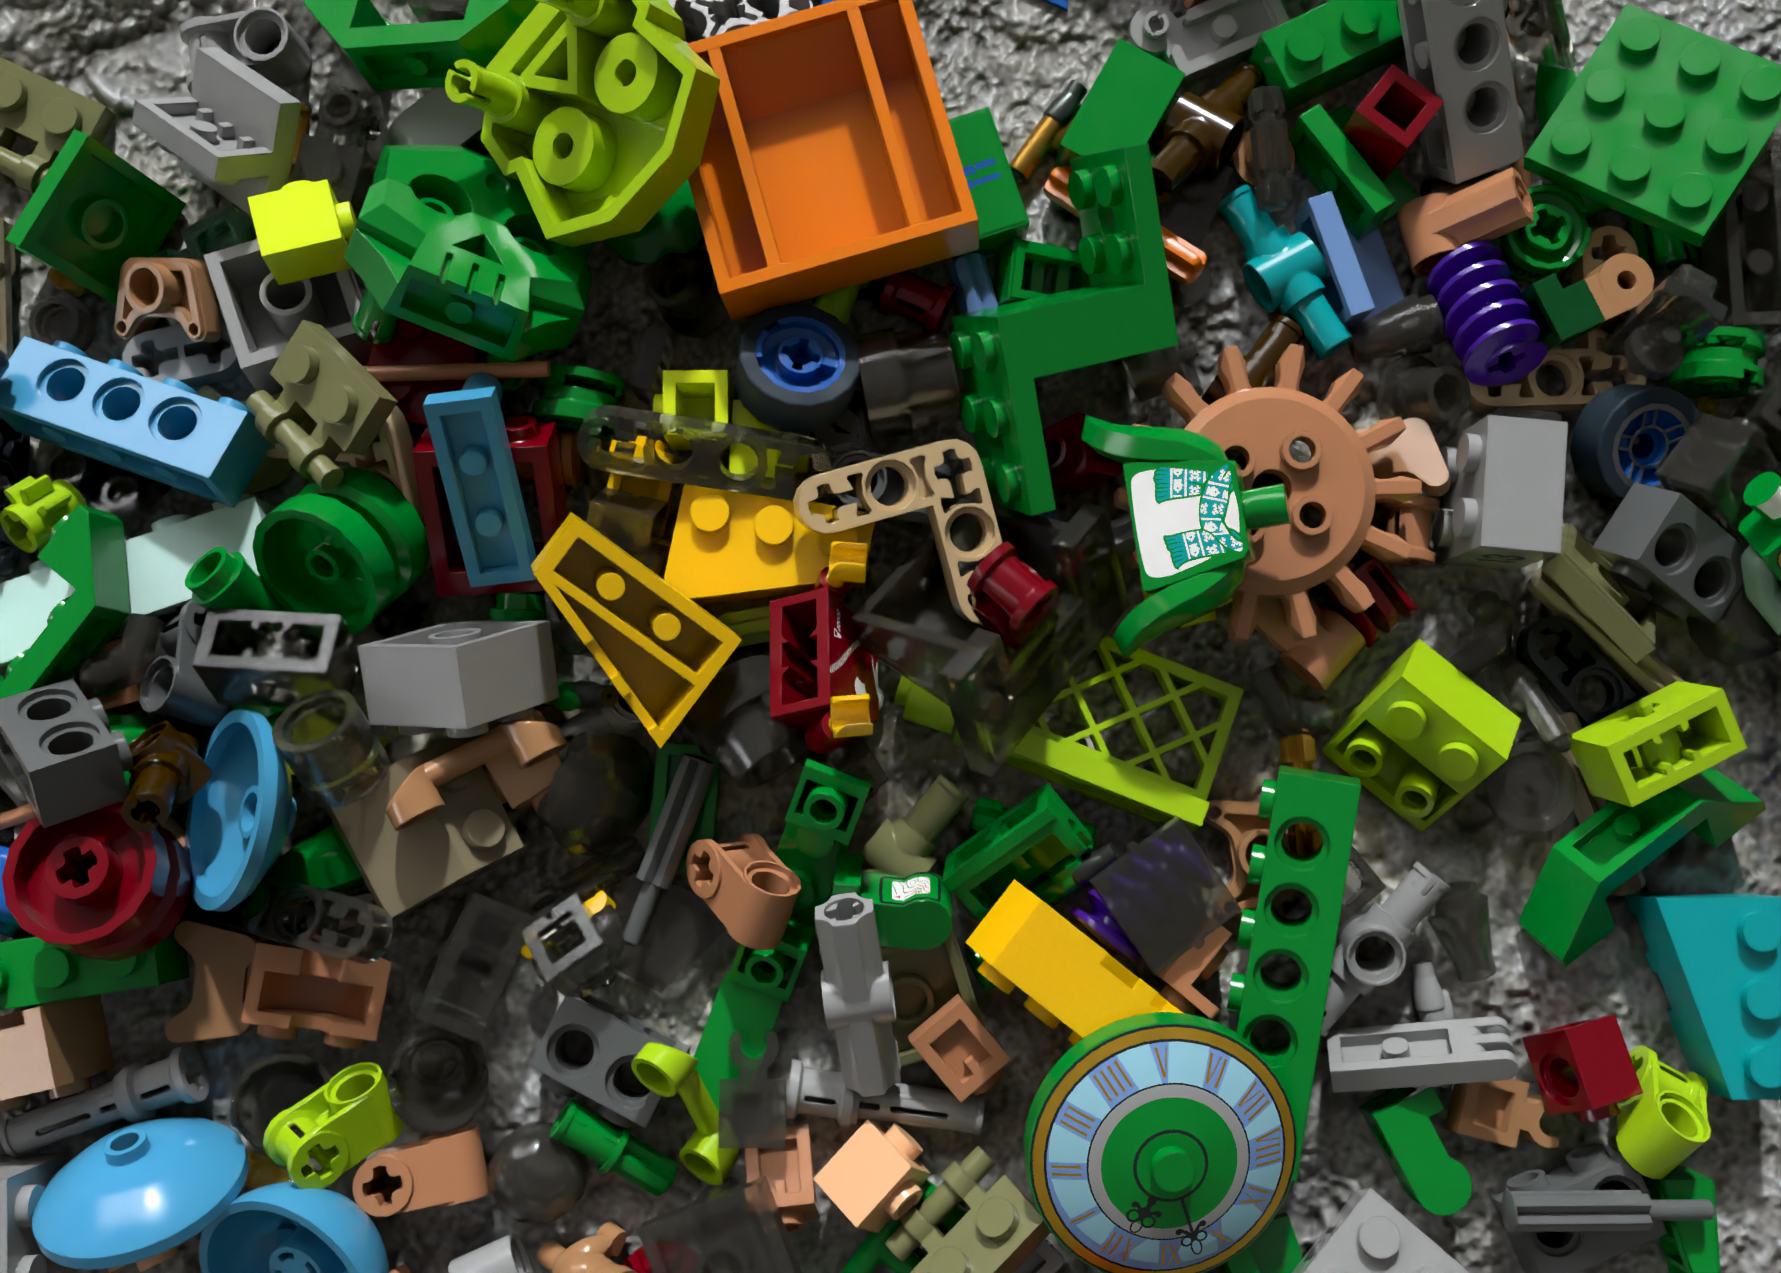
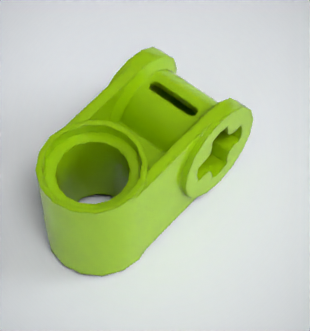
M1639 1045L1633 1048L1629 1055L1643 1093L1617 1102L1620 1114L1617 1115L1618 1132L1616 1142L1623 1158L1632 1168L1646 1177L1663 1179L1710 1138L1711 1128L1708 1121L1706 1102L1708 1084L1701 1075L1693 1071L1683 1074L1659 1061L1656 1052L1652 1049Z
M361 1062L341 1070L327 1084L294 1106L280 1112L271 1120L265 1130L263 1146L265 1153L275 1164L287 1167L289 1177L299 1188L323 1189L331 1185L343 1173L367 1156L392 1143L404 1129L405 1119L380 1066L372 1062ZM297 1126L304 1133L303 1137L299 1138L290 1127ZM311 1157L322 1166L321 1170H316L309 1163Z

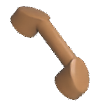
M520 721L503 724L483 736L425 764L419 765L394 793L387 805L386 814L395 831L409 828L435 815L446 806L437 787L508 752H511L519 769L522 770L554 756L568 744L559 727L553 723Z

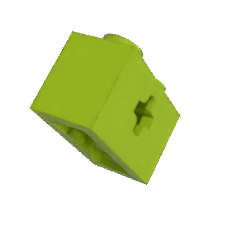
M1676 681L1566 737L1590 795L1629 807H1634L1747 749L1724 689L1683 681Z

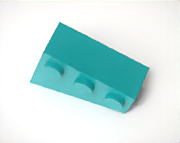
M1752 893L1623 895L1629 912L1636 914L1649 949L1645 951L1650 968L1658 973L1671 1007L1666 1010L1689 1072L1693 1071L1706 1079L1708 1092L1730 1100H1781V896Z

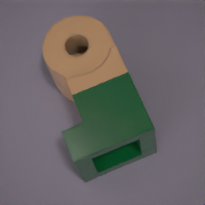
M1621 253L1609 258L1581 281L1564 289L1555 273L1534 282L1521 292L1520 300H1524L1531 310L1529 319L1534 320L1540 328L1539 339L1536 342L1548 345L1547 352L1616 321L1628 311L1642 304L1653 291L1654 276L1652 269L1645 260L1635 254Z

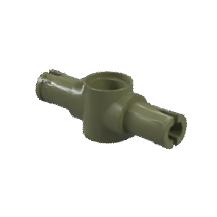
M940 774L905 817L898 815L893 822L887 818L857 854L863 855L862 871L898 875L904 878L915 872H928L937 860L932 855L938 848L934 842L969 797Z

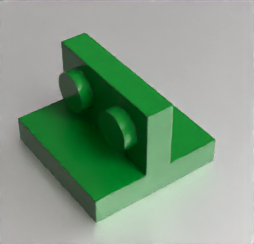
M74 129L5 240L14 244L17 250L70 278L116 306L120 269L124 262L133 257L153 258L186 203L89 135Z

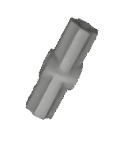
M855 892L832 895L827 902L815 907V930L819 940V953L822 956L824 970H821V988L828 1030H835L845 1089L854 1090L862 1097L882 1095L893 1084L901 1082V1062L897 1036L894 1033L893 1022L896 1021V1009L889 961H883L873 899L860 897Z

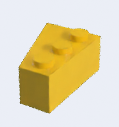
M686 476L664 580L699 606L724 602L727 604L745 602L749 599L777 595L793 596L812 590L821 571L829 566L830 548L833 541L868 544L866 558L867 577L877 521L836 533H817L808 530L798 521L794 513L793 497ZM813 501L808 502L811 514H823L826 523L833 520L832 509L837 506ZM857 510V516L865 513ZM851 582L849 589L864 587L865 583Z
M570 512L531 564L533 574L661 749L742 639L713 615L572 512Z
M1015 879L965 942L984 959L977 969L984 977L1007 995L1012 992L1015 986H1018L1029 995L1023 1006L1053 1030L1056 1029L1061 1021L1073 1030L1068 1037V1040L1073 1045L1099 1028L1124 1018L1158 1012L1183 1013Z

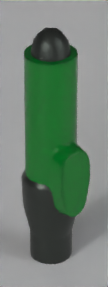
M558 681L560 698L540 704V706H556L559 710L567 712L576 709L592 710L598 707H611L618 700V692L611 685H601L594 681Z
M1108 843L1096 851L1083 854L1078 858L1070 855L1048 870L1049 877L1029 889V891L1049 906H1052L1076 890L1085 888L1097 880L1108 868L1121 861V857L1112 843Z

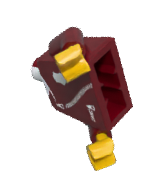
M833 541L830 548L829 566L821 571L811 591L770 601V718L806 731L805 740L808 747L820 754L833 752L853 740L856 736L873 735V725L879 719V711L884 701L883 691L878 686L877 645L875 639L843 601L851 586V582L865 583L868 544Z

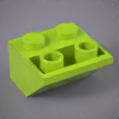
M1418 639L1377 678L1324 745L1322 753L1350 776L1359 778L1360 783L1416 829L1423 832L1507 761L1521 719L1426 643Z

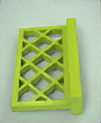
M1048 613L1035 626L1038 627L1047 649L1017 661L1012 649L1000 642L994 635L992 636L965 709L952 738V744L1157 825H1160V822L1163 821L1175 832L1185 836L1202 827L1210 804L1206 800L1244 689L1140 648L1125 660L1112 637ZM1054 634L1069 640L1058 644ZM1084 645L1097 651L1106 672L1077 684L1063 656V652ZM1000 652H1002L1007 666L993 671ZM1052 657L1067 689L1036 701L1022 669ZM1113 657L1127 663L1117 667ZM1142 668L1155 673L1165 696L1136 708L1122 675ZM1012 674L1026 706L1004 714L981 705L989 683ZM1111 680L1125 713L1096 725L1081 693ZM1172 680L1186 685V687L1176 690ZM1201 691L1224 700L1217 722L1196 731L1181 698ZM1071 697L1086 730L1064 738L1050 732L1041 710ZM1170 704L1185 736L1156 748L1141 715ZM1031 714L1036 726L1019 719ZM1130 720L1145 754L1125 762L1110 755L1100 733ZM1212 734L1206 751L1200 739ZM1090 738L1095 749L1078 742ZM1189 744L1200 766L1194 788L1171 780L1160 756ZM1149 761L1154 773L1140 768L1138 765Z

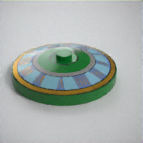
M1173 1012L1147 1013L1115 1021L1099 1028L1071 1047L1052 1067L1037 1090L1029 1110L1023 1139L1025 1173L1030 1191L1042 1219L1050 1232L1072 1255L1103 1273H1205L1234 1258L1263 1233L1282 1206L1295 1172L1298 1149L1297 1125L1292 1104L1279 1077L1262 1055L1243 1037L1217 1022L1195 1015Z

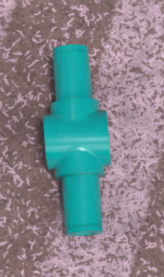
M1248 184L1237 188L1223 198L1219 203L1218 211L1246 250L1243 254L1246 263L1243 265L1242 272L1246 285L1256 302L1265 311L1271 313L1278 308L1283 316H1291L1304 330L1305 338L1320 360L1333 355L1346 346L1353 336L1323 294L1327 288L1323 283L1327 278V269L1324 259L1314 242L1302 232L1298 231L1291 236L1285 227L1277 228Z

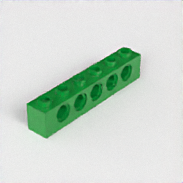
M1280 765L1277 781L1263 780L1257 818L1271 820L1267 846L1253 844L1247 883L1260 885L1256 910L1243 908L1237 947L1250 950L1246 975L1232 973L1226 1012L1240 1014L1237 1034L1247 1040L1262 1055L1277 1074L1288 1094L1297 1125V1160L1292 1181L1297 1182L1361 783L1359 778ZM1296 823L1310 824L1320 832L1322 842L1319 848L1311 854H1295L1288 850L1283 842L1282 836L1286 829ZM1297 889L1307 895L1312 905L1308 913L1303 917L1287 919L1276 912L1272 900L1282 890ZM1273 955H1287L1298 963L1301 971L1294 980L1287 983H1278L1266 976L1262 968L1263 963ZM1275 1020L1287 1028L1290 1036L1281 1045L1267 1046L1255 1038L1252 1029L1261 1021Z

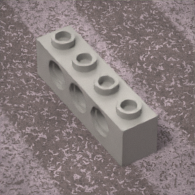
M1397 0L1409 76L1444 101V104L1420 137L1425 174L1459 184L1524 159L1522 136L1525 132V119L1522 110L1517 104L1513 78L1517 68V60L1514 49L1508 42L1504 13L1507 9L1508 0ZM1465 29V43L1460 52L1457 53V41L1461 32ZM1475 92L1474 105L1471 111L1467 114V103L1472 94Z

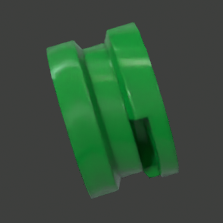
M1543 184L1528 188L1527 190L1530 193L1535 210L1533 213L1534 222L1491 240L1500 247L1501 251L1504 250L1506 256L1501 257V261L1511 262V279L1514 281L1532 284L1548 277L1544 275L1547 273L1549 275L1555 273L1557 276L1578 260L1590 244L1593 227H1588L1585 215L1589 210L1579 196L1565 187ZM1517 266L1525 270L1522 276L1515 273ZM1531 271L1535 273L1537 278H1530L1527 276Z
M1710 326L1690 328L1672 335L1670 357L1674 358L1675 356L1676 358L1682 349L1684 351L1690 342L1692 344L1693 340H1696L1698 335L1700 336ZM1713 326L1707 334L1705 333L1698 342H1695L1694 346L1692 344L1686 353L1684 351L1678 360L1676 358V366L1668 371L1667 388H1671L1686 397L1702 399H1727L1754 395V385L1756 386L1755 390L1762 391L1764 370L1758 366V360L1765 356L1767 336L1760 331L1749 328Z
M550 364V377H536L535 385L540 389L539 400H535L532 403L530 417L535 418L537 423L556 422L557 431L563 432L565 429H576L578 434L591 436V431L598 430L599 427H602L601 435L612 436L619 433L621 416L616 412L617 402L624 399L626 387L624 379L605 371L566 364Z

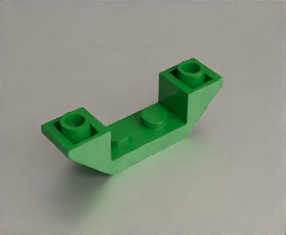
M304 0L303 3L336 47L374 91L445 87V79L449 69L470 77L471 75L457 70L454 63L461 59L473 61L478 66L486 69L488 64L539 2L536 0H469L464 20L387 25L370 0Z
M78 504L73 512L62 517L53 527L50 533V541L37 557L76 590L71 596L60 601L52 609L47 619V627L32 646L21 652L11 661L6 670V679L0 675V699L68 678H73L76 683L130 614L123 522L113 514Z
M807 759L784 820L787 823L775 854L786 867L797 874L801 881V890L786 932L779 946L771 950H756L740 944L727 979L785 1002L789 1001L816 932L815 907L828 901L832 891L836 853H846L863 810L871 783Z
M1708 768L1634 807L1613 801L1608 802L1552 847L1518 920L1520 929L1566 968L1616 928L1605 900L1608 895L1690 831L1714 848L1719 847L1766 810L1764 801L1716 769Z

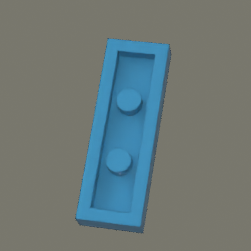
M476 373L469 376L461 391L428 394L423 403L424 413L470 587L536 580L531 564L537 557L500 407L503 390L500 382L487 373Z

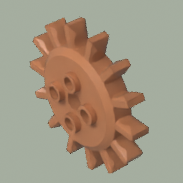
M1291 343L1283 352L1275 366L1274 387H1251L1247 376L1246 361L1238 346L1234 345L1224 348L1217 357V373L1225 391L1224 397L1208 405L1200 398L1191 383L1178 373L1173 374L1167 379L1161 388L1167 403L1185 420L1187 426L1184 430L1205 435L1220 444L1224 452L1236 450L1244 456L1246 464L1244 470H1242L1245 490L1252 489L1256 476L1265 473L1278 476L1284 482L1287 489L1291 524L1255 530L1253 541L1256 560L1246 564L1243 584L1233 595V606L1227 620L1229 641L1243 643L1249 640L1257 623L1259 599L1280 598L1285 611L1286 626L1295 642L1316 636V616L1309 602L1308 589L1322 582L1328 585L1340 603L1354 614L1365 611L1375 601L1367 586L1351 572L1347 563L1356 554L1358 549L1369 553L1380 561L1399 563L1408 558L1413 547L1398 535L1384 532L1371 525L1375 503L1398 505L1422 494V480L1404 476L1389 479L1375 478L1368 455L1372 451L1391 445L1405 431L1406 425L1401 417L1380 420L1369 430L1363 433H1356L1353 427L1341 415L1344 407L1358 395L1365 376L1355 368L1331 384L1323 401L1299 392L1300 378L1305 368L1304 346ZM1134 423L1132 426H1146V425H1140V424H1135V423ZM1301 441L1309 447L1311 456L1308 462H1297L1291 457L1289 452L1291 442ZM1125 485L1119 487L1114 493V507L1130 511ZM1302 506H1313L1319 511L1321 522L1317 528H1309L1301 522L1299 514ZM1135 550L1128 558L1134 570L1140 569L1137 550Z

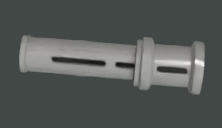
M186 1044L173 1049L169 1058L146 1066L139 1063L127 1065L116 1073L111 1082L64 1097L19 1115L6 1117L0 1123L2 1147L10 1157L19 1158L24 1156L25 1153L78 1136L123 1118L127 1121L139 1123L150 1120L155 1116L158 1109L181 1101L191 1105L206 1099L209 1093L210 1082L205 1061L194 1046Z
M792 1059L784 1119L794 1120L797 1114L834 1118L837 1119L839 1126L849 1127L850 1124L856 1125L857 1118L906 1124L915 1127L967 1132L979 1136L983 1123L985 1097L984 1093L979 1095L972 1093L960 1102L948 1089L903 1083L893 1084L887 1089L885 1094L862 1097L854 1090L845 1089L842 1072L804 1067L802 1060Z

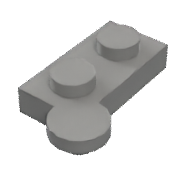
M1208 0L1188 9L1186 15L1177 19L1165 7L1150 5L1136 12L1131 20L1128 35L1130 43L1154 57L1163 55L1167 64L1186 73L1181 84L1183 86L1250 57L1262 33L1290 19L1281 0Z

